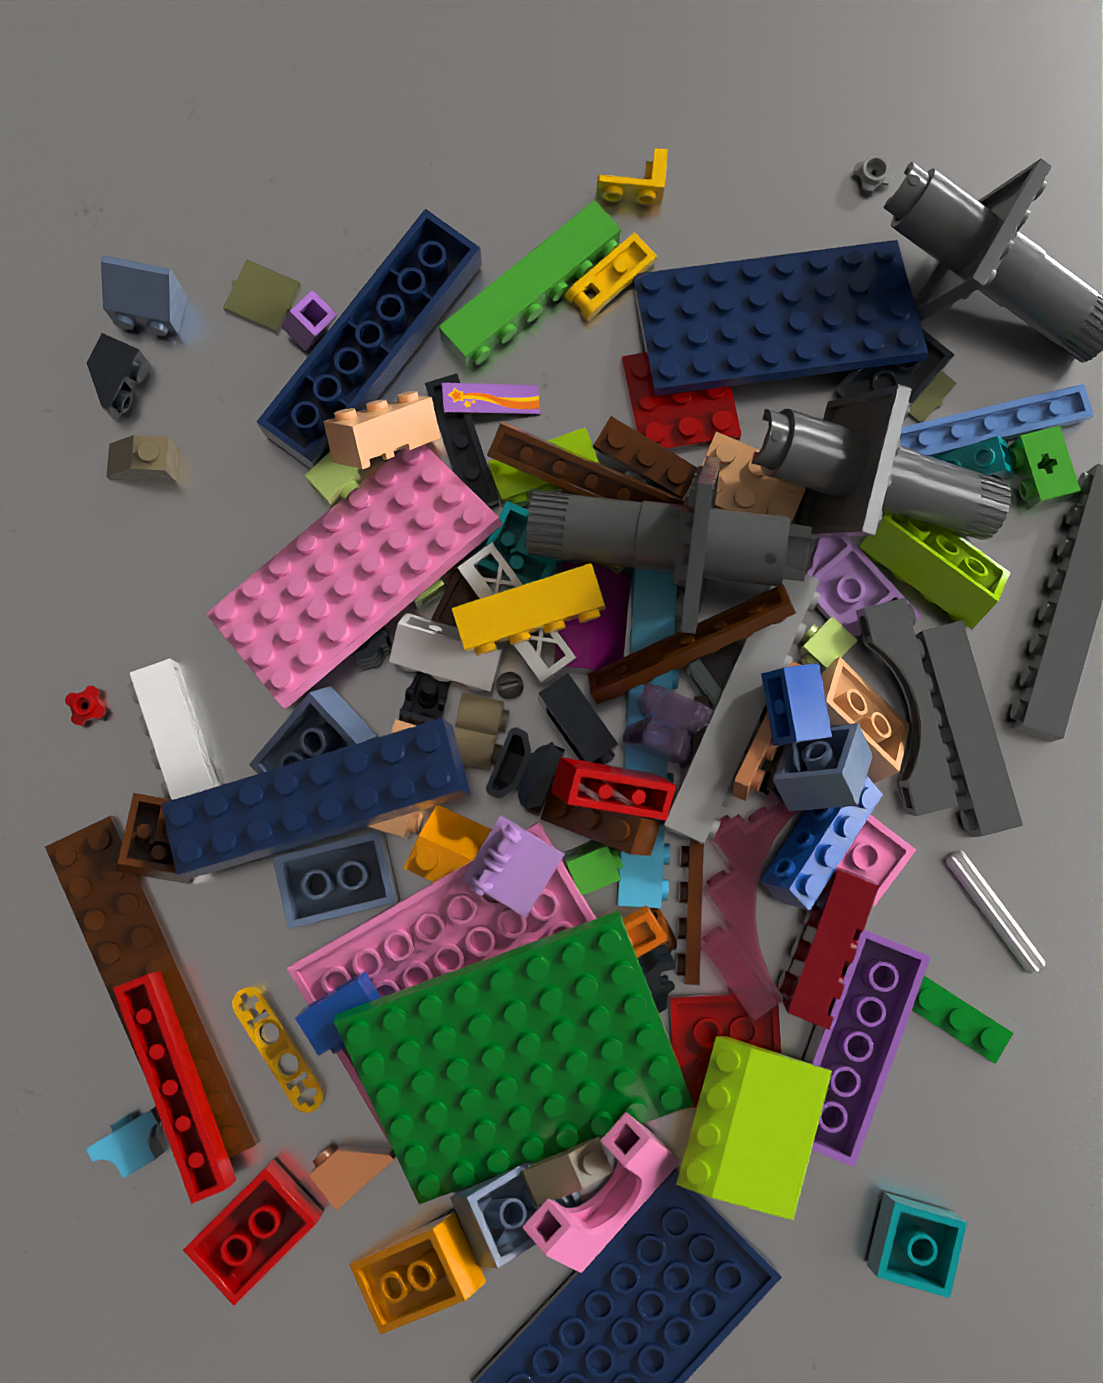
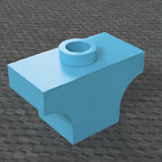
M154 1107L134 1120L128 1114L110 1125L113 1133L85 1149L91 1161L108 1160L117 1167L122 1178H125L162 1155L165 1150L158 1138V1128L161 1119L157 1108Z

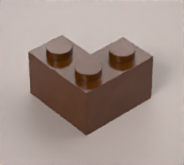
M133 793L116 872L189 884L192 877L178 876L176 874L168 835H163L165 819L161 803L170 801V799Z

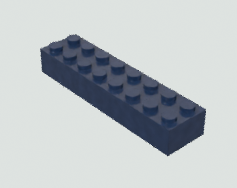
M424 209L256 421L263 434L310 469L314 467L330 452L323 421L335 418L334 413L340 410L355 408L356 412L367 409V403L377 400L482 266L480 247L430 211Z
M440 718L161 803L176 874L178 876L195 878L467 797L471 793L453 725L444 718Z

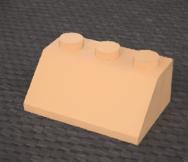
M841 657L836 658L821 674L830 726L859 723L873 754L867 776L876 784L900 771L910 724Z

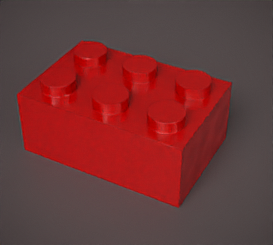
M273 1159L192 1239L183 1251L231 1304L235 1306L317 1224L324 1212Z

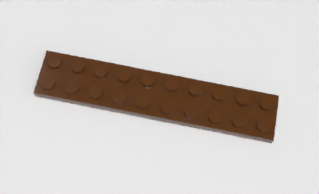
M108 816L45 846V849L139 1064V1058L113 988L144 975L161 971L228 1157L231 1158L256 1146L259 1143L141 876L116 872L123 835L115 817Z

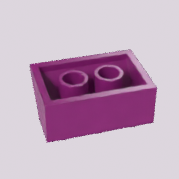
M563 562L562 572L587 564ZM592 564L606 609L599 611L600 617L580 623L578 618L564 622L566 628L557 631L576 656V659L558 672L588 675L624 657L631 575L622 572L616 574L607 567ZM555 644L554 664L566 656L558 644Z

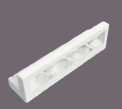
M492 542L458 567L480 599L500 593L501 585L513 587L523 585ZM492 554L499 563L497 579L483 577L475 565ZM503 570L511 581L502 580ZM488 583L496 584L495 593ZM541 629L539 637L531 636L530 639L538 641L537 650L529 640L514 644V646L539 681L545 684L555 677L554 674L576 659V656L557 631L550 633L553 637L551 639L544 638V629ZM542 643L558 644L566 656L551 667H548L541 657Z

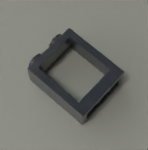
M569 673L538 693L539 704L579 760L606 765L614 759L613 757L616 755L613 751L618 745L617 741Z

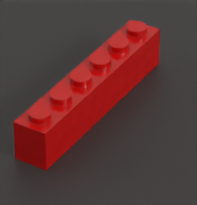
M161 971L144 975L113 988L191 1204L227 1190L237 1178Z

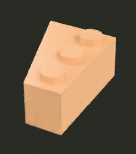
M409 391L398 394V400L387 403L385 399L369 402L366 404L367 409L356 412L355 408L335 412V418L323 421L333 463L365 469L371 466L369 461L371 458L382 455L383 460L394 457V451L404 448L412 450L439 439L440 435L432 397L419 396L417 391Z

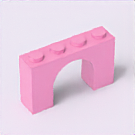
M627 1112L600 1140L618 1159L615 1171L606 1185L590 1200L574 1208H565L548 1198L522 1227L546 1256L580 1273L585 1270L681 1162L658 1136Z

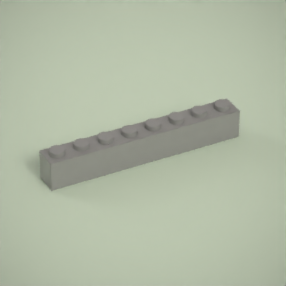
M805 574L804 582L783 579L782 584H784L796 614L787 617L781 623L772 624L754 632L750 637L743 640L673 797L667 820H663L661 827L698 844H704L706 839L713 840L721 822L716 819L721 805L724 807L728 806L733 794V786L730 784L735 773L739 772L747 755L745 750L749 741H754L763 722L759 718L764 707L767 708L761 673L790 666L793 657L787 654L792 643L798 645L807 625L803 624L802 620L806 611L813 612L821 593L817 592L816 588L820 580ZM768 585L765 592L777 586Z

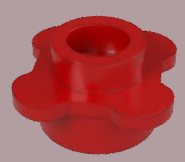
M87 686L85 691L77 694L73 692L67 694L65 703L70 706L73 724L82 726L86 721L101 719L105 715L106 709L103 706L102 700L98 697L100 694L98 688ZM87 702L88 708L83 709V703Z

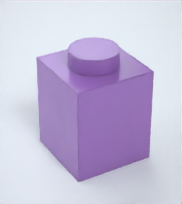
M311 290L289 311L281 328L307 351L328 331L338 314Z

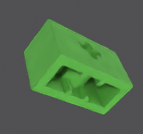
M1060 426L1021 435L1009 446L1013 468L1017 469L1020 479L1019 492L1022 499L1027 501L1029 509L1068 500L1081 491Z
M591 840L563 852L565 854L563 859L582 896L621 880L618 870L623 868V865L615 848Z

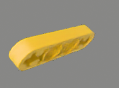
M248 986L239 990L232 1000V1008L235 1015L292 1105L303 1113L315 1111L323 1103L326 1095L325 1087L266 993L256 986ZM245 994L249 997L256 996L259 1001L256 1002L255 1008L259 1015L264 1013L265 1010L269 1014L268 1017L259 1020L254 1026L250 1020L257 1016L251 1008L244 1010L242 1004L246 1001ZM265 1023H272L278 1028L279 1037L275 1043L268 1044L261 1039L260 1029ZM292 1054L297 1058L299 1063L295 1073L286 1074L280 1069L279 1060L282 1055ZM304 1071L308 1075V1077L302 1080L304 1086L307 1089L314 1087L317 1091L313 1097L315 1101L313 1104L309 1100L301 1101L299 1096L302 1095L303 1089L299 1083L293 1088L289 1083L297 1079Z

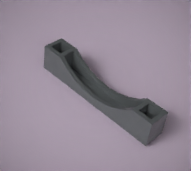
M906 598L856 610L864 645L875 652L892 670L902 687L908 704L911 722L910 747L905 766L898 779L906 813L920 816L958 806L956 796L959 795V787L955 777L950 776L947 762H950V751L946 742L941 740L939 728L942 726V720L938 709L933 707L930 693H933V684L929 674L924 672L921 660L924 659V648L920 639H916L913 625L916 623V617L913 607L910 604L907 605Z

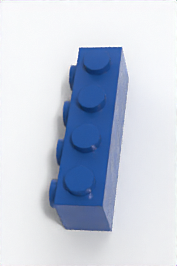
M866 776L858 806L805 811L760 880L779 902L805 910L811 909L883 796L868 776Z

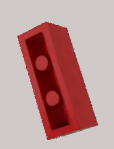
M560 757L551 792L569 805L667 820L676 785L654 773Z

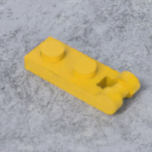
M634 232L573 284L565 293V298L571 304H576L581 309L580 314L587 321H590L605 305L629 286L638 274L644 273L657 260V255ZM590 288L597 293L592 300L585 294Z

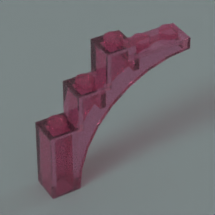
M778 798L776 799L779 804L769 811L763 806L747 818L750 821L749 825L745 823L740 814L730 819L728 814L719 819L721 822L713 840H709L731 873L727 875L722 870L707 881L709 888L705 890L704 895L728 929L723 931L719 926L704 936L702 939L706 944L701 947V952L750 1022H754L784 1000L768 973L759 947L755 919L757 886L764 860L776 836L787 822L799 812L788 811L785 803L781 802Z

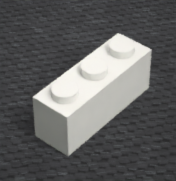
M405 613L397 624L389 662L397 664L404 671H421L431 674L434 679L449 682L452 680L465 684L468 689L481 692L486 690L491 692L497 679L506 641L495 644L497 650L476 656L475 651L468 652L464 650L457 627Z

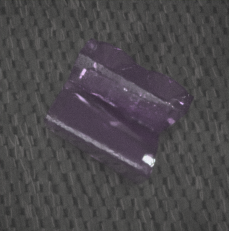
M646 683L636 702L644 719L629 725L625 729L622 742L636 750L677 767L684 768L689 764L692 757L689 736L697 734V732L702 731L710 724L709 719L713 711L697 701L658 685Z

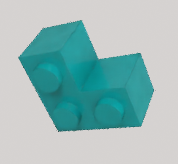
M506 501L499 516L502 525L490 535L485 547L492 542L523 585L553 576L556 570L555 560L527 554L526 534L529 510ZM490 554L477 564L478 570L491 575L492 579H497L499 563ZM503 570L502 580L511 581Z

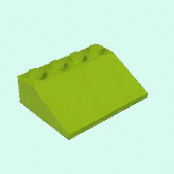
M717 1036L676 1185L717 1200L793 1220L832 1070L734 1038Z

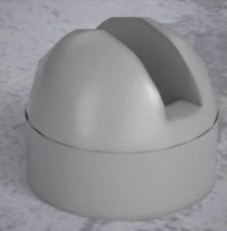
M505 672L498 677L496 690L501 698L511 701L519 698L523 693L524 683L517 673ZM518 681L519 686L501 689V684Z

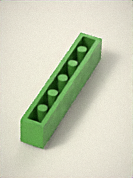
M593 200L439 326L441 340L466 368H469L473 363H482L490 355L491 349L500 341L502 343L509 341L517 332V327L526 320L531 322L537 318L545 304L550 300L557 301L567 292L568 286L577 278H582L594 267V264L618 247L621 234L620 227Z

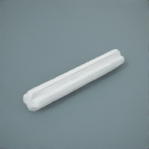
M958 850L948 856L946 863L1026 972L1034 974L1045 966L1044 959L963 851Z

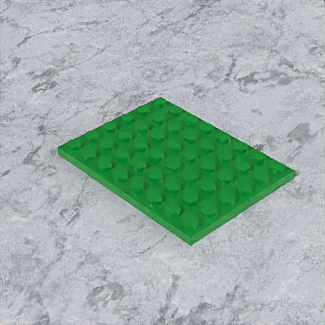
M620 911L610 913L335 1014L334 1024L418 1204L483 1182L525 1162L533 1164L594 1137L602 1139L626 1112L643 1124L694 1105Z

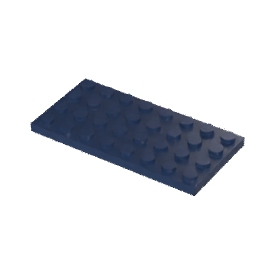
M898 240L644 272L638 274L632 282L654 396L923 361L928 354Z
M675 1168L582 1273L576 1271L472 1383H685L775 1286L782 1276L702 1194L676 1185L679 1171Z

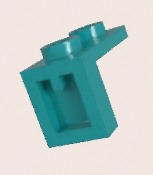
M999 436L933 457L988 476L995 474L1004 479L1016 475L1009 453L1008 442Z

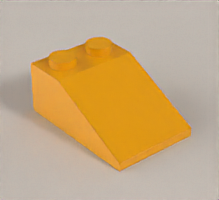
M454 1212L398 1238L349 1265L380 1335L466 1301L486 1282Z

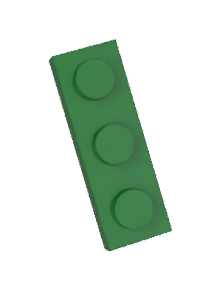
M923 977L911 1011L988 1061L996 1064L1014 1033L928 977Z

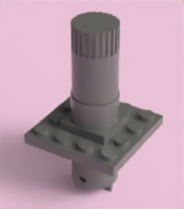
M1040 158L978 201L936 169L932 168L926 172L914 162L908 164L903 172L907 176L894 195L888 198L883 208L894 215L891 221V227L937 260L914 300L920 321L927 317L933 318L940 310L944 308L949 309L956 301L960 299L965 300L974 291L978 290L999 306H1004L1081 363L1092 360L1103 351V295L1048 256L1044 249L1019 232L1030 216L1028 208L1032 201H1035L1047 186V182L1044 180L1052 168L1050 164Z
M901 385L828 401L823 420L788 408L779 413L765 409L762 420L768 422V431L761 450L754 452L751 462L761 466L765 476L806 488L797 525L811 526L810 538L875 535L876 529L882 521V512L892 515L898 514L978 540H988L989 537L992 538L998 532V529L1003 526V522L1007 518L1009 505H1011L1010 487H1007L1008 484L1003 480L918 453L914 449L902 446L900 433L903 421L910 410L909 397L911 389Z
M707 456L704 466H697V472H695L692 486H690L689 496L685 498L683 505L652 501L635 502L535 490L529 509L526 545L527 554L531 556L633 567L635 570L674 574L673 584L682 585L679 597H677L675 619L682 620L680 632L695 634L705 593L706 578L781 587L783 579L804 582L808 544L812 527L790 524V517L715 509L721 458Z

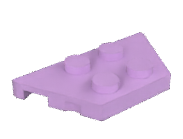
M850 537L819 538L805 573L820 580L816 591L821 594L816 607L827 619L835 618L854 637L862 636L856 610L905 597ZM913 607L914 612H915L916 621H917V620H918L919 618H921L922 616H921L920 613Z

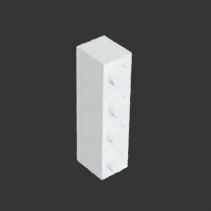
M169 658L130 672L132 683L129 684V691L133 701L136 704H140L143 716L139 718L140 725L144 734L147 737H151L154 749L150 750V754L156 769L162 770L165 782L161 784L165 799H170L171 801L220 786L179 663Z

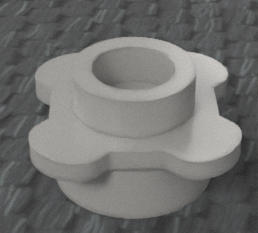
M872 155L864 162H857L854 167L855 174L859 175L863 182L862 189L866 192H872L875 187L882 184L887 186L893 180V174L889 172V163L882 155ZM871 171L875 172L876 175H871Z

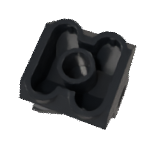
M517 727L510 729L487 783V793L492 797L502 799L518 792L520 804L524 807L525 813L529 812L539 816L550 786L554 781L559 758L564 756L565 749L550 742L537 748L532 753L527 732Z

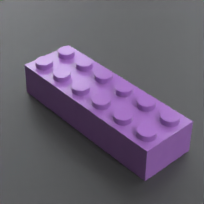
M864 930L861 934L855 932L853 939L858 941L857 952L853 964L843 967V985H845L840 1000L835 999L831 1001L827 1015L834 1017L830 1030L816 1025L803 1060L804 1062L832 1070L812 1150L852 1167L856 1165L931 957L867 930Z

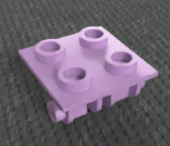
M500 815L462 879L471 884L470 889L476 894L483 896L486 893L526 918L565 854Z

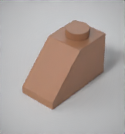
M341 1144L333 1151L328 1146L312 1161L316 1167L308 1176L337 1211L394 1161L396 1155L391 1147Z

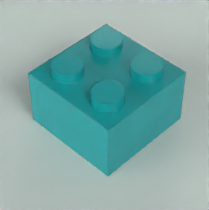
M884 1192L867 1266L877 1278L950 1298L967 1222L955 1212Z

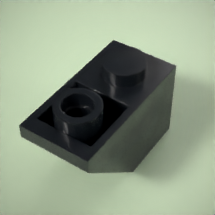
M102 333L87 361V366L102 408L111 418L118 421L122 412L125 413L132 403V393L137 383L142 382L146 376L148 360L139 349Z

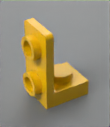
M654 148L653 161H646L644 179L598 175L596 196L603 197L605 200L612 202L624 199L634 200L643 205L662 203L668 149Z

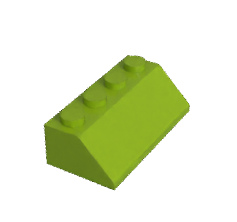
M883 512L881 524L876 529L875 535L865 536L859 545V548L865 552L869 559L883 564L892 571L899 581L910 584L920 592L926 601L940 606L948 612L953 621L963 620L964 625L971 630L999 601L1010 575L1009 571L957 533L898 514L892 515Z

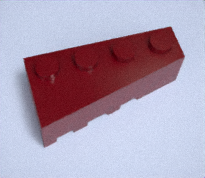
M837 866L821 891L817 905H813L807 911L804 924L808 927L803 939L799 937L796 939L791 951V958L794 961L790 971L782 973L777 986V991L781 992L779 996L787 1013L830 1030L834 1017L827 1015L831 1001L835 999L840 1000L845 985H843L844 974L842 970L843 967L853 964L858 941L853 939L855 932L861 934L864 931L879 889V885L874 881Z

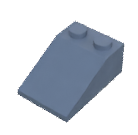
M331 686L309 692L249 765L259 774L376 738L377 735Z
M525 1162L483 1182L466 1187L450 1197L480 1267L498 1269L536 1245L522 1228L542 1206L534 1205L520 1172L532 1164ZM578 1192L553 1200L565 1208H574L583 1204Z

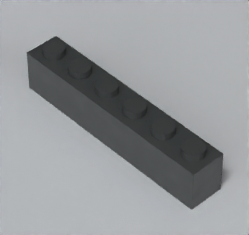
M963 620L922 630L915 636L916 639H920L924 648V659L921 660L924 672L928 673L932 680L933 693H930L933 707L938 709L941 716L942 726L939 729L943 741L946 742L950 751V762L947 763H950L953 776L959 787V795L956 797H960L964 810L961 811V821L967 832L970 831L971 837H980L1023 826Z

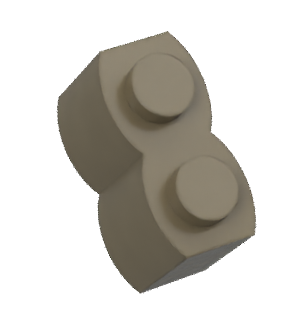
M462 693L454 733L463 766L490 772L491 766L496 764L502 749V745L496 744L499 730L506 731L510 713L509 710H504V701Z

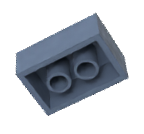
M377 831L272 857L288 929L400 902L384 832Z

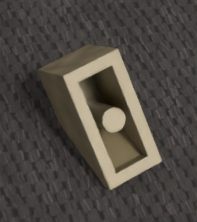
M132 435L109 444L106 477L108 479L176 482L179 448L169 437Z
M594 1137L535 1162L520 1172L534 1205L539 1206L544 1204L548 1198L553 1201L581 1191L613 1173V1170L599 1137Z

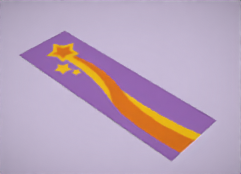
M442 383L444 412L540 414L538 385Z

